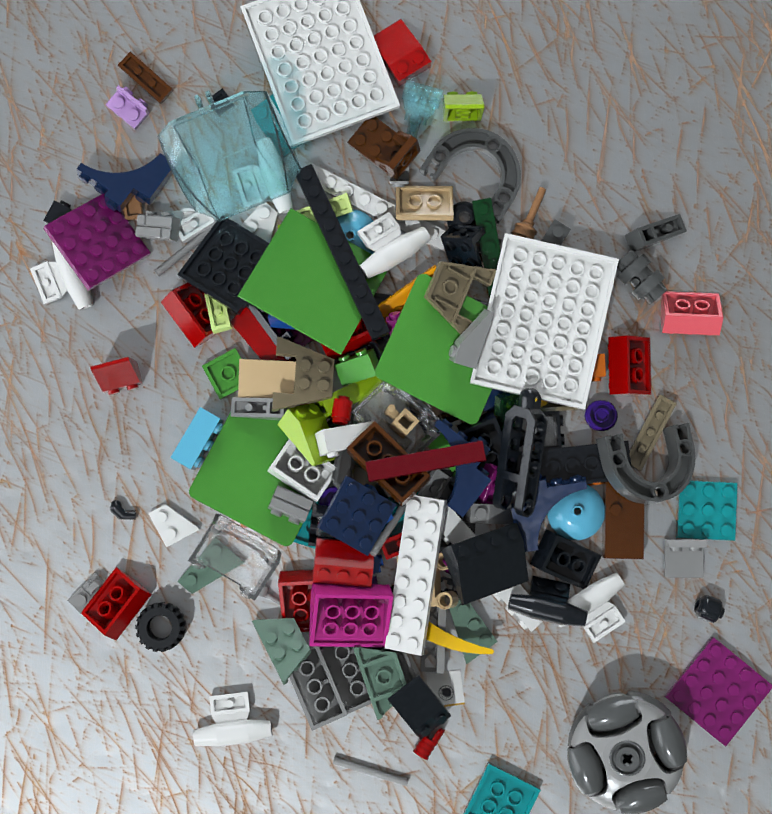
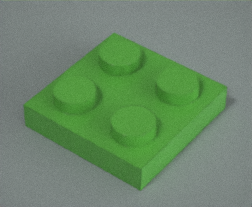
M236 348L202 365L220 400L238 391L239 359H241V356Z

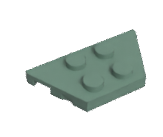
M295 619L253 620L252 623L283 685L287 684L291 674L297 671L302 661L306 660L311 654V650Z
M354 647L353 650L376 719L380 720L393 707L388 698L406 685L397 654L391 651Z

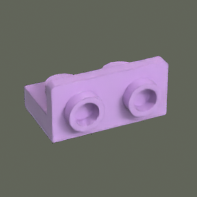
M118 85L116 93L106 103V106L136 130L150 114L147 109L148 104L141 98L136 100L132 96L134 93L126 86L122 88Z

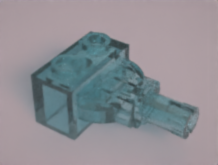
M406 80L401 99L404 100L403 106L406 112L404 120L408 121L409 114H411L407 134L411 135L413 132L412 136L417 138L422 118H424L422 125L426 126L427 120L434 114L435 110H439L444 90Z

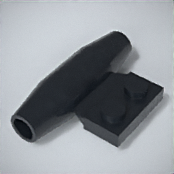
M532 576L530 595L511 594L508 603V610L531 619L558 625L585 626L588 615L587 610L567 603L570 592L569 583Z

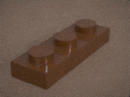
M131 51L118 64L122 71L160 104L173 92V89Z

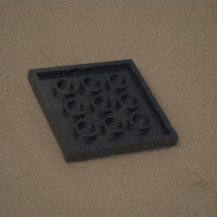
M222 214L177 275L182 280L240 315L248 302L238 297L269 243Z

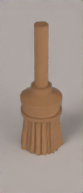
M539 187L527 218L523 219V222L515 223V228L511 232L512 235L534 239L537 231L533 227L535 224L533 221L545 195V188Z

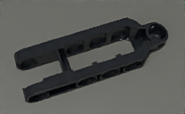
M534 388L523 389L519 395L518 405H514L505 414L493 494V505L496 508L507 510L511 503L512 493L515 490V483L517 482L514 510L517 515L523 517L531 516L535 508L548 424L545 414L540 410L541 395ZM525 418L527 427L520 473L518 475L516 466L518 455H520L519 446L521 436H523L522 427ZM537 425H538V431H537V433L535 434V429H536V427H537Z

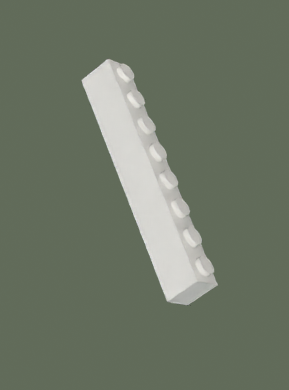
M446 505L441 536L447 545L450 542L455 544L475 537L476 535L462 519ZM521 585L492 594L498 601L503 600L506 603L504 608L511 616L515 614L519 618L517 622L524 630L528 628L532 632L543 622L508 610L511 594L529 595Z

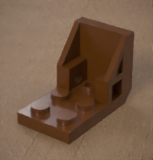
M377 117L365 120L347 142L350 147L395 180L399 179L421 151L418 140L415 137L401 131L395 132Z

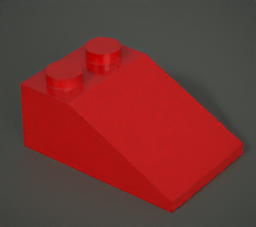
M401 19L374 35L383 62L398 87L431 68L432 61Z
M130 357L90 367L102 392L109 395L120 393L119 389L123 388L133 390L139 388L138 384H142L138 363Z
M313 570L280 571L278 588L282 619L294 618L301 632H309Z

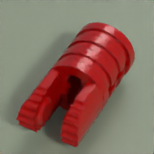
M440 728L433 739L429 738V734L419 740L413 752L421 758L428 760L445 730Z

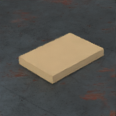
M453 186L396 187V220L453 221Z
M239 359L238 397L273 398V392L294 394L296 361Z

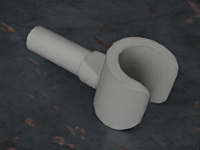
M260 584L257 590L259 596L268 598L280 605V599L268 593L269 587Z

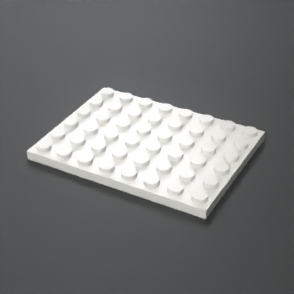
M256 0L240 6L293 147L400 108V103L360 0Z
M505 233L487 308L494 315L476 369L473 368L470 384L518 395L525 388H534L539 392L543 401L585 410L619 259Z

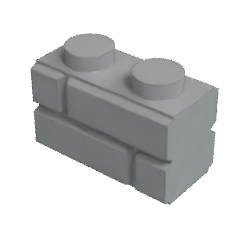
M145 211V214H138L135 235L142 239L177 242L180 219L174 217L173 213L163 212L162 216L157 215V212Z
M277 486L267 509L271 510L270 513L277 517L284 515L289 518V522L299 525V523L305 522L314 500Z

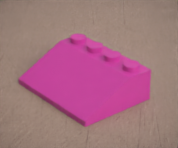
M312 583L309 646L385 647L393 603V593L390 585L372 584L370 588Z

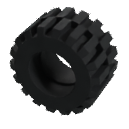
M160 602L154 603L142 610L140 616L137 617V624L135 625V629H137L136 636L140 638L139 642L141 645L144 644L146 649H152L153 652H165L178 645L183 639L184 633H186V620L184 621V614L180 613V609L174 607L171 603ZM162 615L169 619L172 625V631L169 636L158 638L152 633L150 623L154 617Z

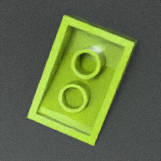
M471 91L466 92V94L447 92V95H443V121H481L484 111L482 94Z
M314 403L287 409L277 425L312 466H317L335 460L336 457L328 458L327 455L320 456L315 433L329 428L326 417L319 407Z

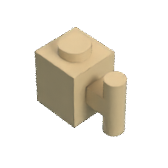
M390 404L384 411L385 416L394 420L389 427L402 439L419 422L406 408L399 413L395 406Z

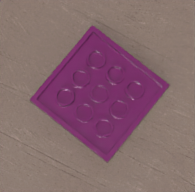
M105 193L46 224L43 228L88 291L148 257L151 253L141 238L136 237L135 230L125 219L122 212L118 210L113 211L107 207L104 197Z
M711 637L664 697L726 747L771 691L772 684L718 640Z

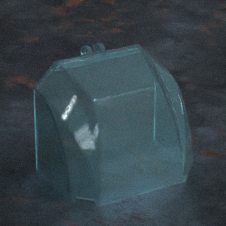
M208 90L205 92V95L210 105L203 107L199 95H196L194 98L199 109L170 121L157 136L173 175L193 209L197 213L212 217L219 222L290 193L294 180L302 169L283 118L267 91H242L214 103L213 97Z

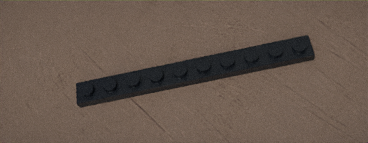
M312 164L294 171L371 340L374 341L390 334V330Z

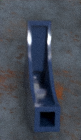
M161 153L148 164L127 172H103L90 168L83 163H80L77 167L78 178L85 184L90 183L93 185L94 189L100 194L105 193L104 197L107 207L119 212L123 211L134 195L139 202H146L151 205L176 171V163Z
M437 419L433 424L444 435L450 446L483 441L485 456L490 451V448L487 447L489 443L481 436L478 439L473 436L468 442L466 440L469 437L460 430L458 433L451 429L453 425L446 419L442 421ZM480 462L455 466V483L446 505L462 517L491 482V479L488 477L489 472L482 467L477 469Z
M540 474L535 508L529 517L517 515L514 510L515 503L511 504L513 522L518 525L524 541L525 552L538 550L539 531L544 518L552 507L564 497L587 489L586 476L574 475L567 480L555 478L547 483L546 475L541 476Z

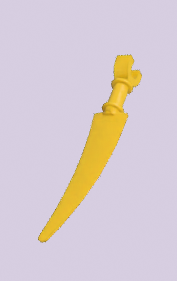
M430 621L428 623L426 640L466 653H494L493 649L467 642L442 630Z

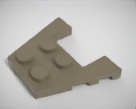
M443 261L438 262L424 298L461 335L473 322L459 315L473 279L489 287L495 278L496 269L466 266Z
M277 337L276 356L296 358L294 394L273 392L272 411L275 412L279 411V409L293 408L305 403L310 404L331 399L334 359L282 337Z

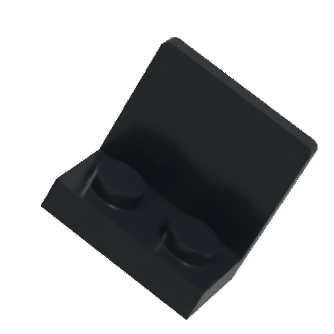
M452 224L440 236L448 261L450 263L483 268L476 243L485 234L484 227Z

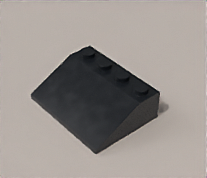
M517 523L452 544L441 550L462 606L529 581L524 541Z

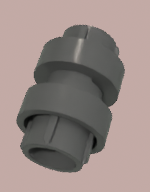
M631 250L618 261L617 268L621 273L617 277L624 285L630 282L635 287L631 293L638 301L644 298L651 305L667 291V288L661 282L665 277L658 269L653 273L647 267L651 261L644 253L639 257Z

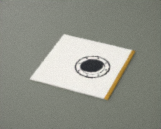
M461 670L446 671L444 674H426L428 686L445 707L465 704Z

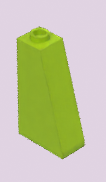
M376 376L370 377L333 392L331 399L316 402L315 405L319 407L327 420L331 418L333 401L338 396L350 397V400L353 401V406L384 391L389 387V384L378 379Z

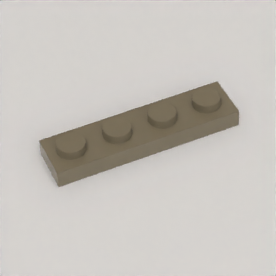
M660 394L658 395L630 448L631 466L642 471L677 404L676 402Z

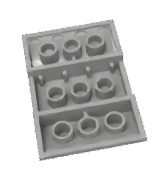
M309 646L311 654L306 660L302 661L299 669L294 671L289 677L312 731L371 704L353 650L354 647ZM361 647L396 652L406 684L416 677L405 652L386 649L385 647Z

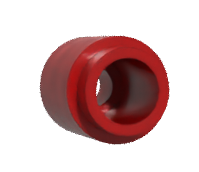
M340 395L334 399L331 414L332 423L348 425L353 401L350 400V397Z

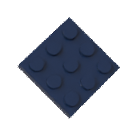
M345 476L317 528L368 556L397 504L354 479Z

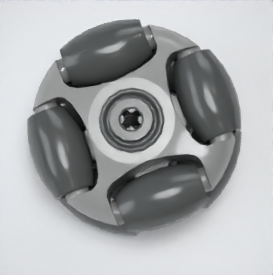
M628 691L627 694L618 693L603 697L594 702V704H587L580 711L569 733L567 760L572 778L584 795L588 794L591 799L604 807L616 811L621 810L622 814H640L653 810L668 800L667 794H671L678 784L684 764L687 762V747L679 725L671 716V711L663 703L647 694Z

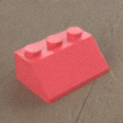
M666 291L661 295L662 333L720 335L724 317L719 294Z

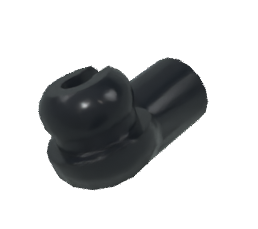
M118 500L111 502L110 511L119 520H136V510H124L121 507V502Z

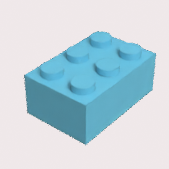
M200 407L171 458L189 469L195 470L200 468L205 460L203 455L206 451H210L214 444L212 440L216 434L220 433L224 420Z

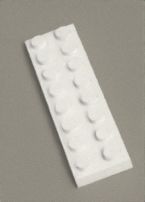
M414 495L406 503L393 589L389 632L385 642L386 649L419 656L424 655L447 500Z

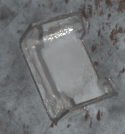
M379 380L352 410L353 416L357 421H375L408 454L422 452L441 433L433 424L437 419L441 421L442 419L436 417L432 409L424 401L382 380ZM390 404H393L399 413L406 408L419 420L417 425L404 439L389 427L394 420L385 416L384 411Z
M216 513L188 561L196 569L208 566L240 585L239 589L243 597L256 600L279 565L281 552L272 544L227 517Z

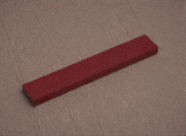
M483 441L367 461L365 464L368 480L373 482L486 461Z

